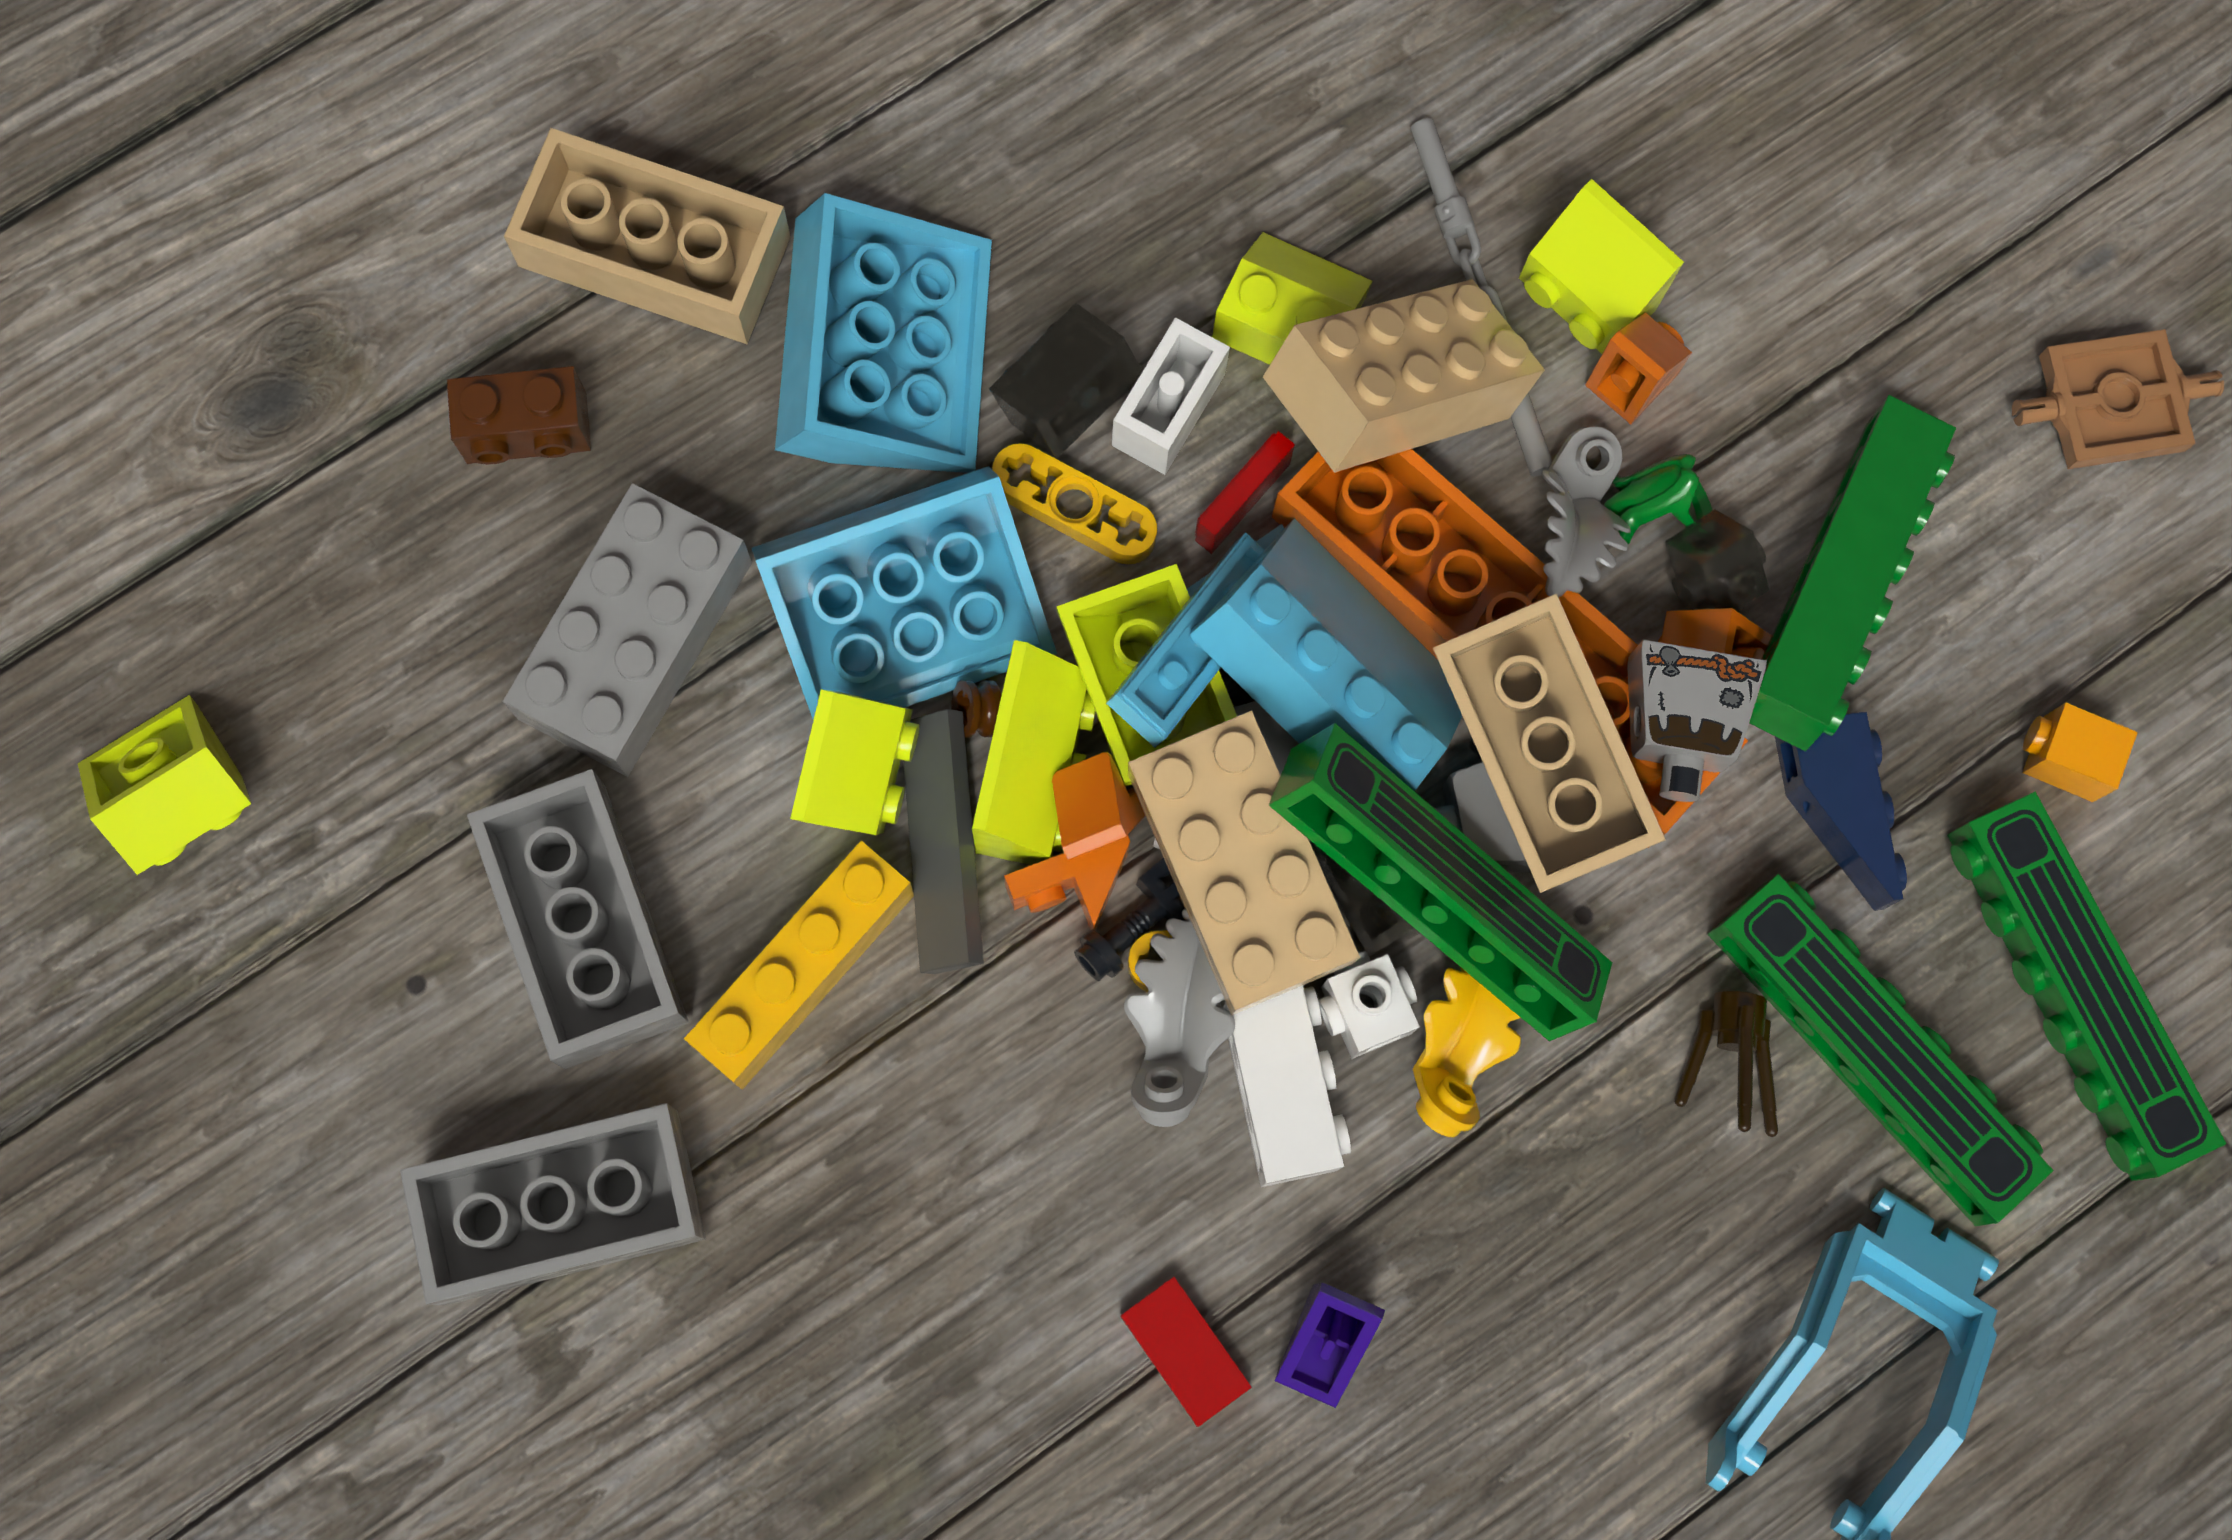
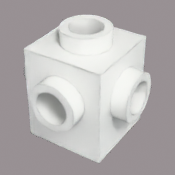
M1367 951L1359 953L1360 958L1356 962L1335 971V976L1328 978L1321 987L1325 996L1318 1000L1322 1019L1331 1036L1341 1033L1351 1059L1409 1036L1419 1028V1024L1410 1004L1417 1002L1412 981L1403 966L1394 969L1388 954L1371 961ZM1359 994L1369 996L1374 1002V1008L1366 1007L1361 1002Z

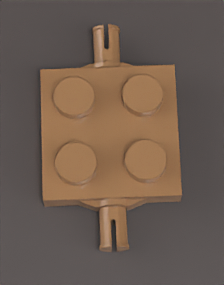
M2165 329L2047 347L2039 355L2047 386L2046 397L2015 400L2012 405V416L2017 415L2013 419L2017 426L2051 421L2059 433L2067 469L2186 452L2196 444L2188 416L2190 400L2221 396L2224 391V381L2217 382L2223 377L2218 370L2185 376L2172 356Z

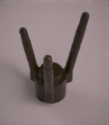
M1722 991L1715 993L1714 1010H1700L1698 1033L1682 1074L1674 1102L1678 1107H1684L1687 1104L1712 1036H1717L1718 1048L1738 1052V1129L1742 1132H1748L1751 1129L1753 1052L1755 1051L1765 1133L1769 1137H1775L1778 1134L1769 1044L1771 1021L1766 1019L1767 999L1764 996L1741 991Z

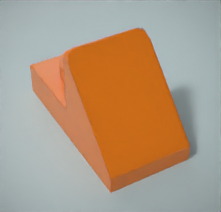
M1102 752L1063 768L1053 775L1052 783L1061 844L1067 860L1126 837L1146 816L1134 788L1126 789L1113 757L1108 752Z
M1128 835L1068 860L1065 853L1004 875L1005 887L1014 910L1027 905L1031 913L1049 909L1064 902L1067 899L1064 891L1074 888L1090 930L1095 931L1129 853L1130 839Z

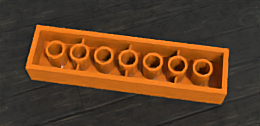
M1413 449L1335 473L1321 454L1317 452L1277 494L1272 518L1280 525L1282 524L1284 528L1295 518L1436 659L1433 647L1550 597L1545 592L1548 579L1543 570L1545 564ZM1568 590L1559 597V600L1663 835H1665L1694 802L1674 801L1661 797L1659 793L1663 763L1639 760L1632 755L1627 664L1629 655L1638 644L1579 593ZM1744 738L1742 748L1748 742L1746 738ZM1703 770L1700 795L1720 772Z

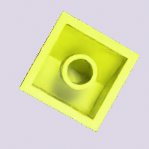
M1591 179L1579 191L1530 252L1519 279L1524 283L1529 296L1538 305L1544 308H1552L1569 324L1571 333L1582 345L1589 349L1596 348L1603 354L1610 339L1620 329L1645 312L1651 316L1657 310L1684 261Z
M1262 232L1241 259L1216 310L1212 337L1235 350L1270 365L1294 325L1361 308L1373 281Z
M821 689L790 819L872 835L884 833L886 822L896 824L905 787L895 785L901 760L911 762L919 734V724L910 722L913 709L843 692Z
M190 695L78 763L90 820L137 875L153 865L160 866L171 862L183 852L188 843L210 829L219 830L227 827L240 816L244 808L251 805L240 772Z

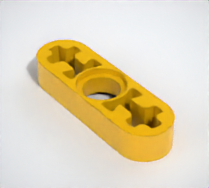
M1028 444L1009 445L1002 449L995 457L992 470L1000 478L1009 505L1121 564L1139 563L1146 559L1153 551L1156 543L1157 523L1152 512L1144 505ZM1023 463L1031 466V478L1045 487L1048 485L1049 476L1057 478L1048 489L1046 503L1038 502L1041 498L1040 487L1029 481L1023 480L1019 483L1018 487L1011 486L1010 473L1006 469L1009 467L1013 470H1018ZM1077 489L1085 492L1093 504L1090 512L1079 519H1070L1063 516L1057 509L1056 502L1065 491ZM1103 505L1111 507L1108 512V521L1124 528L1131 521L1139 523V536L1143 541L1131 539L1126 546L1118 543L1119 531L1104 521L1101 524V531L1099 533L1094 532L1092 529L1100 520Z

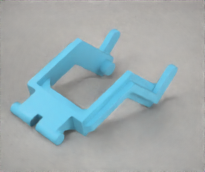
M1882 1188L1876 1194L1870 1205V1210L1882 1217L1876 1234L1858 1223L1850 1231L1835 1233L1825 1242L1790 1335L1708 1443L1706 1484L1716 1491L1720 1492L1728 1484L1736 1468L1749 1476H1752L1758 1470L1766 1456L1767 1447L1757 1440L1826 1350L1851 1282L1864 1281L1943 1331L1951 1348L1927 1422L1861 1507L1846 1499L1837 1508L1831 1520L1830 1528L1842 1535L1841 1540H1891V1532L1964 1441L1997 1337L1993 1323L1998 1310L1974 1296L1973 1293L1978 1278L1983 1281L1991 1278L1998 1267L1999 1259L1949 1228L1944 1229L1938 1238L1932 1235L1931 1231L1935 1220L1885 1188Z

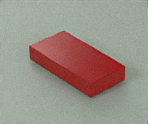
M1279 431L1276 434L1273 433L1198 518L1195 541L1210 554L1218 548L1289 467L1295 444Z
M1172 1277L1120 1315L1127 1328L1196 1427L1201 1426L1252 1388L1175 1277Z

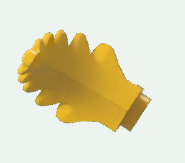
M1448 968L1443 978L1448 999L1447 1001L1434 1000L1427 1006L1423 1014L1425 1049L1412 1070L1420 1094V1098L1416 1102V1110L1419 1116L1435 1132L1446 1137H1456L1461 1131L1471 1130L1480 1119L1476 1096L1472 1090L1477 1076L1518 1052L1521 1045V1037L1516 1031L1508 1027V1023L1521 1017L1464 969L1461 968V971Z

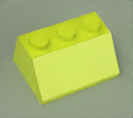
M1177 564L1056 606L1060 621L1125 786L1132 785L1128 776V762L1237 717L1219 670L1168 737L1156 747H1153L1106 704L1190 599Z
M1014 640L972 833L976 854L1033 865L1052 858L1054 851L1064 853L1061 844L1052 779L1057 771L1086 759L1087 755L1075 753L1080 729L1092 732L1096 711L1078 666L1023 641Z

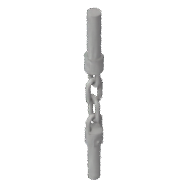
M1431 118L1419 120L1411 126V132L1437 204L1434 212L1443 238L1446 240L1451 258L1454 263L1462 267L1466 281L1473 279L1480 289L1488 294L1492 304L1507 321L1499 296L1495 289L1488 286L1478 260L1481 246L1475 230V224L1466 198L1459 195L1434 121ZM1467 234L1472 251L1462 249L1459 253L1455 239ZM1528 393L1511 415V420L1530 475L1540 476L1543 470H1548L1552 464V459Z

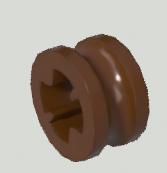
M961 680L957 683L953 691L951 709L963 712L965 737H972L976 731L982 737L993 736L1002 696L999 686L995 681H982L978 684V687L973 681Z

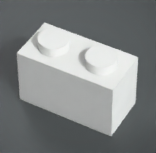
M1175 317L1113 420L1112 446L1166 475L1225 376L1230 347Z

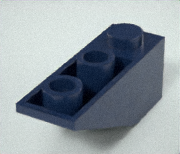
M1867 712L1846 714L1839 728L1832 736L1822 733L1806 752L1775 737L1786 797L1874 911L1884 910L1903 900L1902 891L1906 888L1907 872L1902 856L1899 853H1894L1890 828L1894 824V806L1890 794L1887 791H1882L1878 767L1882 762V745L1876 730H1870Z

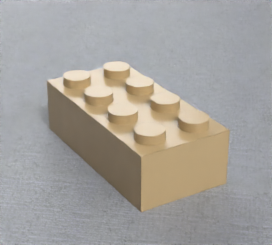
M550 128L504 238L518 267L748 344L791 236L784 206Z
M1471 279L1294 325L1263 378L1335 473L1507 420L1545 369L1528 349L1526 342L1515 333L1495 308L1488 294L1480 289L1476 282Z
M1557 594L1433 647L1540 893L1666 840Z
M1252 711L1128 762V776L1231 1015L1347 967L1360 958L1308 838L1269 806L1280 774Z

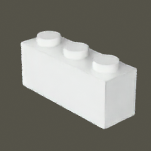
M1302 985L1232 1015L1235 1020V1029L1228 1040L1261 1187L1331 1173L1343 1168L1342 1155L1351 1153V1145L1343 1115L1333 1116L1327 1090L1336 1089V1079L1328 1050L1318 1052L1313 1026L1321 1025V1013L1314 987L1303 988ZM1224 999L1220 1002L1221 1008L1230 1013Z

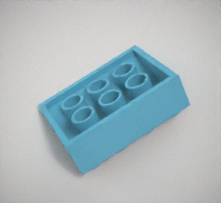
M824 193L796 217L775 450L835 464L960 473L975 471L992 240Z
M989 466L752 547L755 561L813 720L821 689L843 692L901 707H908L953 691L961 680H969L976 683L1007 672L1014 640L1027 642L1053 655L1057 654L1000 478Z
M1295 518L1282 530L1189 635L1299 744L1336 723L1414 791L1447 750L1462 718L1461 711L1439 661Z

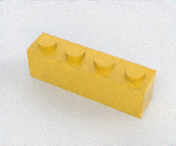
M861 840L686 1035L684 1040L743 1090L914 897L911 883Z

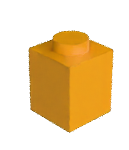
M2064 703L2044 717H2036L2032 722L2023 742V750L2029 752L2022 773L2094 802L2118 789L2138 732L2069 703Z

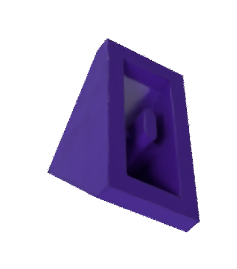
M1323 1282L1313 1284L1274 1381L1336 1408L1377 1331L1385 1310Z

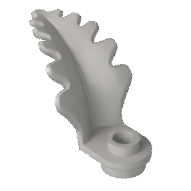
M1587 426L1574 431L1566 439L1548 470H1543L1542 472L1543 478L1554 490V492L1548 491L1547 500L1559 514V517L1550 516L1547 521L1548 528L1557 535L1556 539H1550L1545 544L1546 552L1553 558V562L1547 563L1543 567L1548 577L1545 586V592L1548 596L1557 594L1559 598L1568 590L1575 593L1581 592L1583 584L1580 577L1591 582L1600 580L1601 571L1596 564L1597 561L1609 568H1613L1616 565V558L1606 549L1605 545H1610L1623 551L1628 549L1627 542L1615 529L1630 533V526L1600 503L1622 464V449L1618 439L1613 433L1602 427ZM1596 446L1601 452V462L1596 468L1591 469L1587 465L1586 455L1592 447Z
M1186 909L1182 911L1185 921L1172 918L1166 922L1167 931L1172 938L1158 933L1151 938V946L1163 960L1140 959L1136 963L1135 972L1148 987L1149 991L1147 993H1131L1127 996L1124 1003V1010L1145 1045V1058L1131 1088L1132 1102L1144 1121L1159 1127L1177 1125L1189 1116L1190 1110L1196 1104L1208 1077L1209 1057L1219 1045L1233 1034L1235 1029L1234 1017L1227 1011L1217 1007L1218 1003L1224 1000V997Z

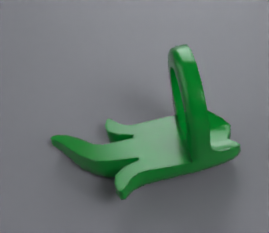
M1674 455L1631 475L1623 477L1618 474L1616 475L1612 484L1619 492L1609 498L1604 503V506L1630 526V533L1618 530L1620 536L1628 545L1634 533L1641 525L1668 513H1672L1695 536H1704L1713 531L1715 522L1712 506L1699 481V477L1692 471L1696 461L1693 455ZM1691 502L1695 509L1697 522L1689 513Z

